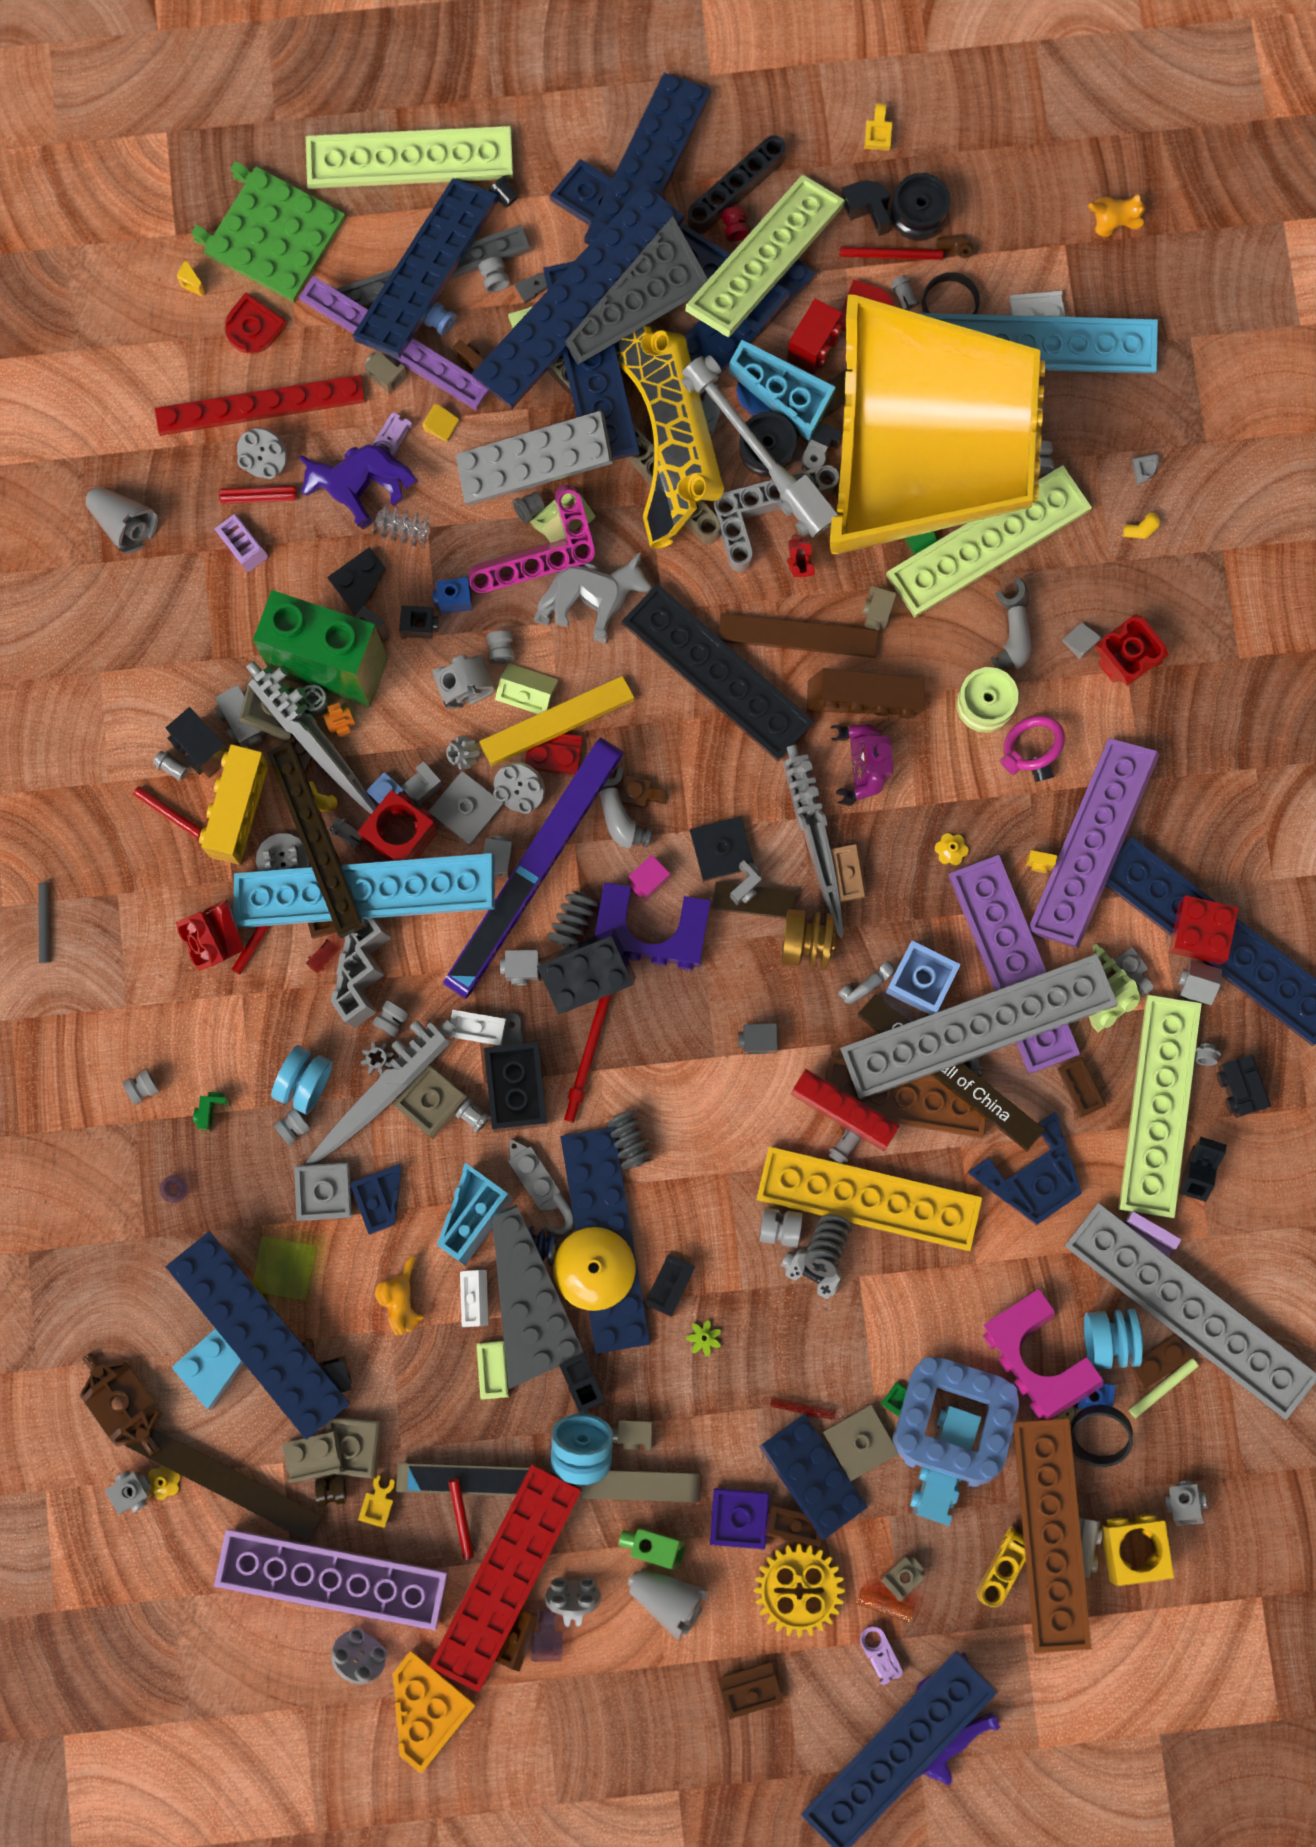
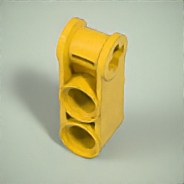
M1010 1526L1003 1536L999 1549L976 1591L978 1600L990 1607H997L1004 1602L1025 1563L1023 1535L1016 1532V1528ZM1006 1560L1011 1566V1571L1007 1576L1003 1577L998 1572V1566L1002 1561ZM993 1585L997 1589L998 1595L995 1600L989 1602L985 1598V1590Z

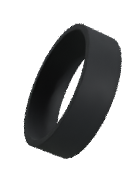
M948 272L934 277L927 284L922 298L923 313H930L926 304V295L930 289L941 282L954 281L966 286L971 291L975 299V310L972 314L977 315L980 295L976 285L968 277L959 273Z
M1092 1405L1084 1408L1075 1416L1071 1425L1072 1449L1082 1461L1096 1467H1110L1122 1462L1130 1453L1133 1439L1132 1425L1126 1415L1120 1410L1108 1405ZM1107 1416L1123 1425L1128 1433L1129 1440L1126 1446L1118 1453L1109 1456H1098L1087 1452L1078 1444L1074 1431L1079 1423L1089 1417Z

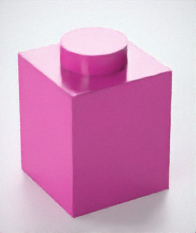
M651 855L628 876L631 883L628 887H631V891L638 898L643 896L648 900L670 879V873Z

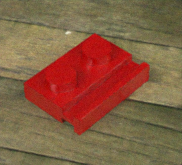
M562 734L531 748L526 752L525 764L530 765L536 771L575 776L579 768L583 737Z

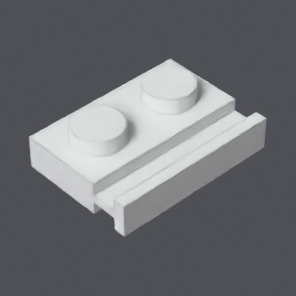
M1062 291L1010 295L1009 303L1012 316L1065 317Z

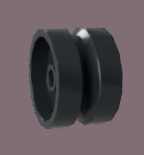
M914 173L905 177L897 185L891 206L892 223L896 231L903 237L913 241H925L935 237L943 229L950 207V193L945 183L937 176L928 173Z
M762 412L753 415L745 422L776 463L786 470L789 469L796 457L797 435L793 425L786 417L776 412ZM740 434L739 454L743 465L751 473L759 477L771 478L767 467Z

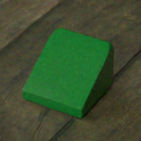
M934 532L904 538L914 555L937 542Z
M896 1381L881 1402V1405L899 1417L907 1388Z

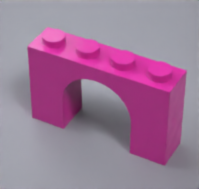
M1038 1289L985 1323V1334L982 1336L991 1349L996 1348L1001 1355L998 1359L1006 1372L1010 1370L1017 1378L1014 1383L1021 1394L1027 1393L1033 1401L1030 1406L1038 1418L1043 1416L1045 1420H1052L1103 1387V1379L1087 1357L1065 1372L1052 1377L1037 1375L1024 1365L1020 1356L1024 1340L1031 1333L1055 1318V1311Z

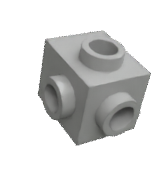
M129 1470L115 1477L116 1483L105 1490L118 1515L130 1509L135 1513L148 1505L146 1499L153 1496L150 1492L152 1485L145 1474L141 1475L139 1472L131 1474ZM130 1487H131L132 1490H133V1494H132V1495H130V1493H129Z
M1192 1481L1177 1482L1176 1486L1169 1487L1170 1496H1166V1506L1168 1513L1173 1514V1521L1176 1526L1205 1523L1203 1509H1208L1207 1497L1205 1492H1201L1198 1484H1193Z

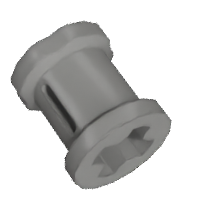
M470 1097L461 1106L455 1117L458 1119L462 1118L473 1127L475 1133H478L490 1119L491 1115L477 1107L473 1103L474 1100Z

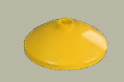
M590 1227L574 1232L561 1243L554 1257L553 1276L559 1292L568 1302L581 1309L597 1311L616 1305L628 1294L635 1278V1260L630 1247L618 1234L608 1229ZM591 1263L599 1265L597 1273L589 1272L588 1267Z

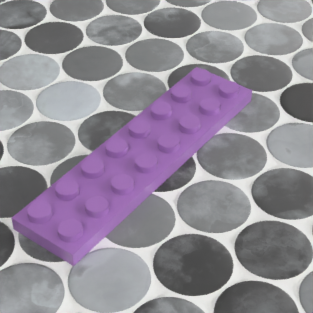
M1108 738L1056 861V865L1053 868L1029 925L1031 934L1079 949L1160 756L1157 751Z
M997 855L949 873L948 877L994 991L1046 973L1047 971L1000 856ZM1068 1024L1016 1043L1028 1075L1080 1055Z

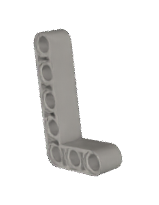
M829 465L792 474L797 481L806 474L823 497L834 494L838 486L839 473L834 467ZM823 477H829L830 479H832L833 483L830 485H824L823 483H821L820 479ZM773 480L725 492L718 501L714 502V514L720 521V537L728 564L734 571L744 572L750 567L752 562V548L743 519L781 509L779 503L783 500L770 496V492L778 491ZM752 497L755 498L758 501V503L750 506L747 505L744 500L746 498ZM723 504H728L733 509L730 512H722L719 507ZM735 528L740 534L736 537H731L726 531ZM741 552L747 558L744 561H737L733 556Z

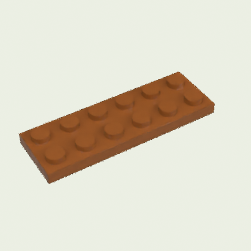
M829 1058L826 1081L839 1088L840 1092L844 1091L885 1116L887 1121L891 1120L902 1126L983 1138L986 1119L932 1075L859 1100L845 1060Z

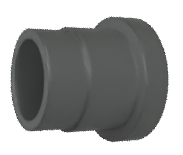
M536 492L512 501L517 516L524 523L531 521V517L545 508L543 500Z

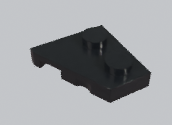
M368 547L327 578L356 616L360 609L366 605L369 598L371 599L375 592V587L382 579L386 568L372 549Z

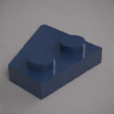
M400 1164L350 1183L369 1235L396 1225L402 1170Z

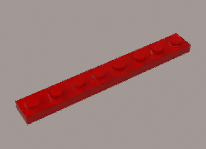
M361 375L157 407L155 408L158 433L160 436L361 404L365 403Z

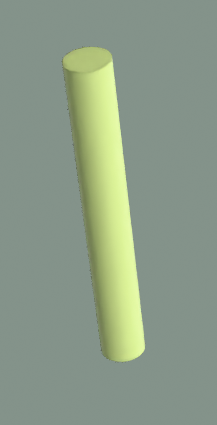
M1191 1358L1131 1407L1128 1410L1135 1419L1199 1367L1196 1361Z

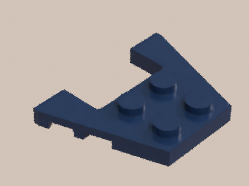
M1053 1112L1038 1123L1045 1129L1041 1137L1049 1147V1151L1012 1177L1004 1180L989 1157L968 1171L972 1178L1035 1225L1082 1194L1056 1112Z

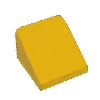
M185 260L177 274L181 287L204 296L205 290L202 283Z
M434 403L423 423V428L425 432L448 442L459 419L440 405Z

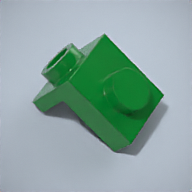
M208 1092V1096H200L199 1108L195 1107L193 1113V1123L197 1124V1129L200 1131H212L214 1106L231 1105V1100L224 1098V1093Z

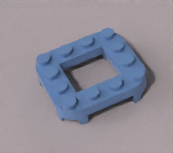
M924 1358L914 1368L908 1379L900 1416L893 1435V1444H895L899 1455L905 1460L904 1463L912 1468L918 1465L968 1481V1486L978 1487L981 1484L992 1481L998 1476L1006 1461L1013 1433V1423L1016 1421L1019 1408L1017 1388L1004 1378L943 1358ZM937 1388L988 1404V1411L977 1452L925 1436Z

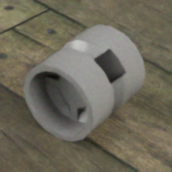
M764 1207L759 1242L775 1244L776 1241H780L782 1246L797 1248L802 1213L787 1211L785 1214H781L780 1209Z

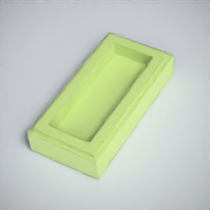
M504 1341L477 1344L480 1399L509 1397Z

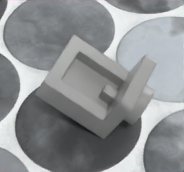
M744 860L739 864V869L745 874L747 879L730 894V898L736 905H739L742 901L745 904L757 894L755 889L762 881L759 877L761 875L760 870L753 863L747 864Z

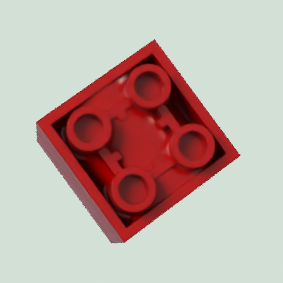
M390 790L358 830V834L364 844L387 861L418 859L438 831L432 814L422 807L417 810L412 804V800L401 791L396 794ZM396 816H409L416 820L414 821L416 834L410 841L400 845H392L382 839L385 837L384 826L390 819Z

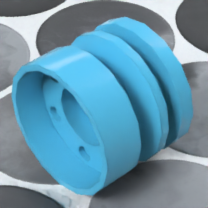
M1134 1308L1125 1309L1124 1318L1121 1310H1114L1112 1323L1109 1322L1105 1311L1085 1313L1084 1338L1087 1358L1096 1370L1111 1369L1113 1356H1116L1120 1368L1127 1367L1128 1360L1131 1367L1141 1366L1143 1335Z

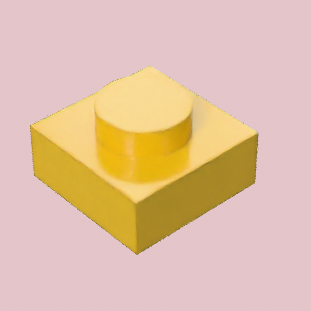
M1030 850L1025 866L1032 867L1031 870L1035 872L1047 873L1048 870L1052 871L1055 867L1057 855Z

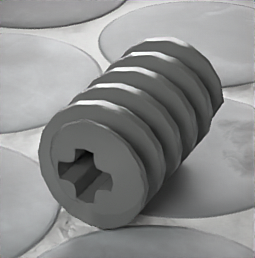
M571 890L574 894H566L565 899L570 904L563 903L560 906L565 913H558L556 915L560 923H552L551 927L556 933L550 932L547 934V938L550 941L564 948L580 943L576 935L585 936L586 934L580 926L590 925L585 916H594L589 907L599 906L594 899L574 890Z
M638 1108L614 1115L613 1119L607 1123L608 1127L616 1128L611 1133V1137L620 1138L614 1143L615 1148H623L618 1153V1158L627 1159L621 1164L622 1169H633L655 1160L647 1159V1156L653 1152L652 1149H643V1146L649 1142V1139H640L639 1137L645 1132V1128H636V1125L642 1119L633 1118L632 1116L638 1111Z
M832 1214L824 1215L819 1219L811 1239V1244L808 1247V1252L804 1257V1263L811 1272L821 1277L830 1278L835 1276L837 1273L836 1268L839 1266L840 1259L843 1256V1250L846 1248V1242L849 1240V1233L852 1231V1226L848 1220Z

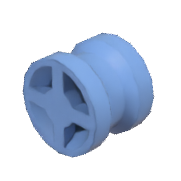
M438 302L427 314L425 324L429 327H435L437 333L444 336L454 325L457 314L445 310L444 305Z

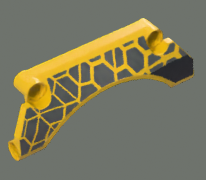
M643 326L614 343L619 367L629 375L638 387L651 419L654 437V471L650 493L643 513V521L650 548L659 549L673 543L672 536L677 534L697 509V502L701 500L718 501L723 495L724 485L718 469L700 395L696 390H693L691 393L687 391L681 382V379L685 377L682 371L691 363L685 336L662 330L653 334L651 327Z

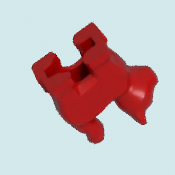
M798 534L792 535L788 541L790 558L786 562L793 577L802 578L815 575L814 565L811 564V543L808 542L806 537H800Z

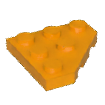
M411 1650L392 1673L398 1726L399 1756L422 1774L476 1704L440 1673L430 1668L427 1662Z

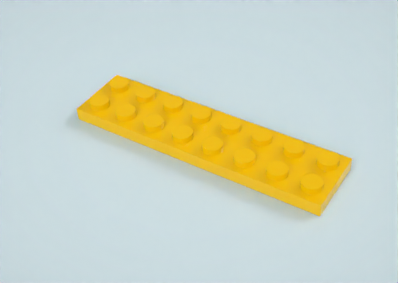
M768 1147L756 1201L818 1216L838 1215L844 1217L852 1224L970 1252L982 1197Z

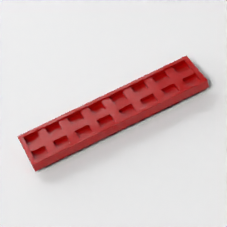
M533 1463L531 1464L430 1662V1668L477 1692L480 1691L582 1488L565 1482L555 1474Z

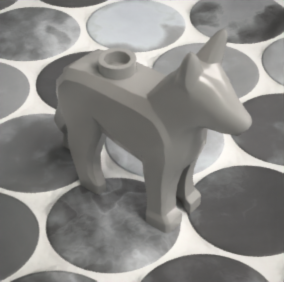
M637 553L628 564L610 575L599 572L598 567L587 563L583 564V567L570 566L558 572L549 590L538 604V611L534 622L548 626L549 616L551 612L555 611L556 625L568 627L570 623L567 618L568 611L576 600L580 598L586 605L598 612L593 640L606 644L608 625L616 612L622 607L629 591L649 592L651 590V585L639 567L641 553Z

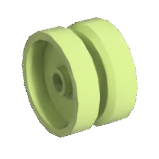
M984 667L974 670L965 678L957 696L956 709L960 719L967 727L977 732L990 733L1001 729L1009 722L1018 704L1019 692L1016 683L1008 673L998 668Z

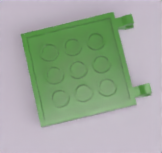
M235 161L230 169L234 173L232 177L237 181L245 183L214 235H210L205 229L196 225L191 232V235L194 236L193 240L206 247L204 250L206 256L295 303L346 219L345 214L258 167H255L253 172H250L245 166Z

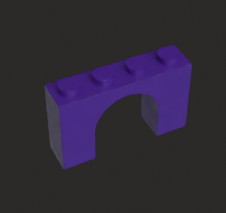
M604 882L595 936L615 928L630 961H640V958L651 959V964L667 966V962L678 964L677 968L693 971L694 967H700L710 900L684 896L679 926L674 935L660 944H646L637 940L630 933L626 924L631 887Z

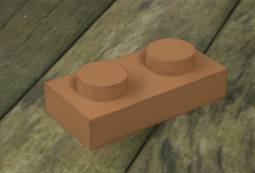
M854 844L830 849L840 902L844 903L867 898L859 845Z

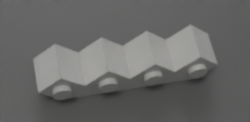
M379 918L363 919L366 927L346 936L343 953H340L336 973L338 978L335 991L333 990L331 1002L343 1021L354 1028H357L377 1013L364 990L384 976L371 953L392 938Z

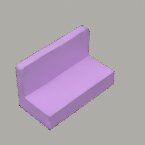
M1135 1212L1128 1213L1123 1222L1167 1257H1169L1172 1250L1177 1249L1182 1240Z

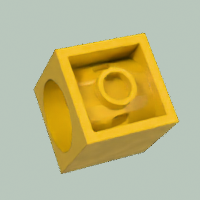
M1141 1514L1134 1516L1135 1521H1128V1519L1123 1517L1107 1519V1525H1100V1528L1103 1530L1102 1541L1110 1583L1120 1586L1174 1578L1165 1520L1157 1519L1156 1515ZM1136 1528H1142V1533L1152 1540V1555L1145 1562V1565L1140 1568L1131 1569L1132 1566L1120 1557V1543L1125 1538L1127 1532Z

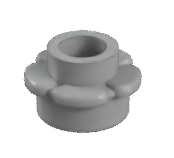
M1200 1044L1196 1048L1195 1061L1204 1066L1216 1065L1221 1052L1216 1050V1046L1213 1044Z

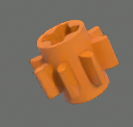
M339 702L327 706L329 713L324 714L323 717L330 734L337 731L339 737L351 733L349 726L354 725L355 722L349 707L341 708Z

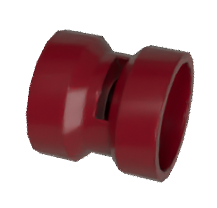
M730 207L721 213L722 222L727 227L725 229V236L728 241L744 240L751 233L750 225L746 223L748 215L745 207Z

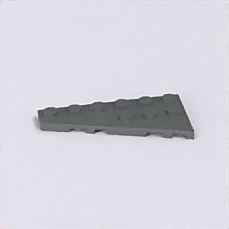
M673 216L564 341L577 365L690 300L708 281Z
M517 1205L492 1216L509 1389L550 1371L560 1364L584 1353Z

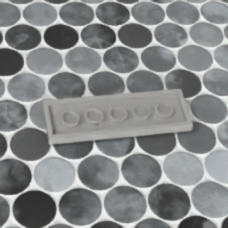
M601 411L456 454L464 503L468 506L613 464L605 417Z

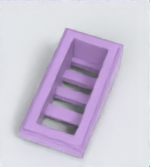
M233 514L215 528V531L247 572H250L268 558L263 548L236 514ZM236 526H239V528L235 530L233 533H231L229 536L225 535ZM243 534H245L242 538H240L238 541H236L234 544H232V542H234V541H235L236 539H238L240 536H242ZM251 542V544H250L249 546H247V547H246L245 549H243L241 552H238L240 549H242L243 547H245L247 544H249V543Z

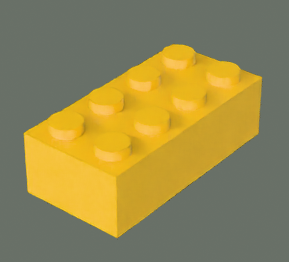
M230 745L229 752L225 751L221 762V766L224 767L221 777L216 779L214 786L216 797L214 803L210 802L208 806L207 818H209L207 828H203L200 833L199 843L202 844L201 848L210 858L241 865L269 763L262 752Z

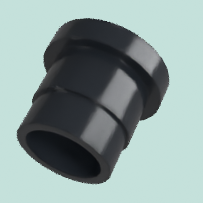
M507 175L499 178L488 190L498 195L499 202L505 208L512 205L520 196L509 182L510 178Z
M1038 756V757H1035V758H1031V759H1028V760L1037 759V758H1039V757H1041V756ZM1052 763L1043 768L1031 770L1035 782L1055 777Z

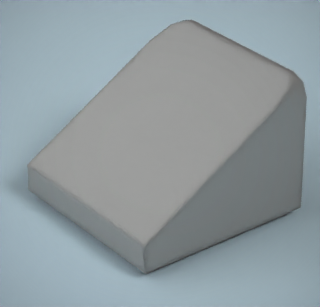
M1081 623L1062 641L1080 660L1095 647L1094 645L1101 640V637Z

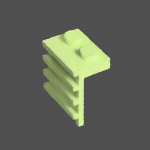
M1095 944L1092 946V949L1096 952L1093 955L1097 954L1100 961L1104 960L1105 964L1102 967L1105 974L1107 975L1112 970L1116 973L1108 979V982L1117 1001V1006L1089 1016L1091 1026L1099 1033L1104 1028L1112 1026L1117 1018L1125 1012L1132 1011L1141 1000L1136 982L1133 979L1131 980L1123 969H1120L1113 958L1111 959L1103 948Z

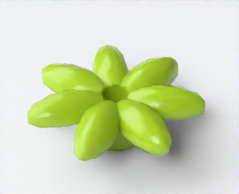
M709 1320L704 1323L703 1329L696 1323L692 1324L695 1334L686 1337L687 1341L696 1342L692 1348V1353H696L702 1348L705 1356L708 1357L710 1355V1346L714 1348L721 1347V1344L713 1339L721 1333V1330L714 1329L710 1331L711 1324ZM702 1336H706L707 1340L703 1341Z

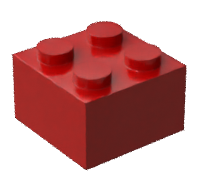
M814 298L789 340L787 361L812 375L815 374L818 368L823 369L829 358L827 353L830 347L835 348L842 336L840 333L843 327V323H841L842 312Z
M1185 895L1178 904L1169 953L1222 965L1229 957L1238 907Z

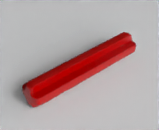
M294 485L219 489V500L222 504L295 501L297 499V489Z

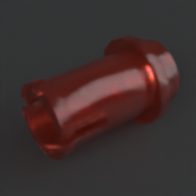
M326 939L312 957H307L309 960L306 962V965L317 974L320 971H324V966L339 951L338 947Z

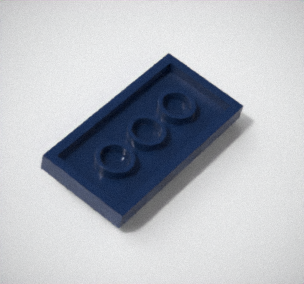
M805 1414L759 1445V1448L822 1540L829 1537L868 1508Z

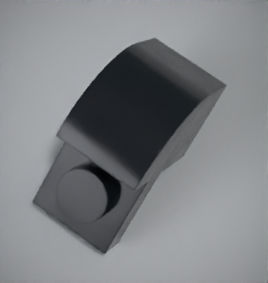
M867 180L842 187L841 198L845 200L844 208L849 220L851 221L869 214L878 236L887 234L890 222H892V216L888 209L890 199L888 191L882 185Z
M1200 1136L1196 1146H1192L1182 1177L1180 1194L1204 1202L1207 1201L1215 1186L1217 1169L1226 1153V1144Z
M584 1353L559 1365L580 1415L606 1404Z

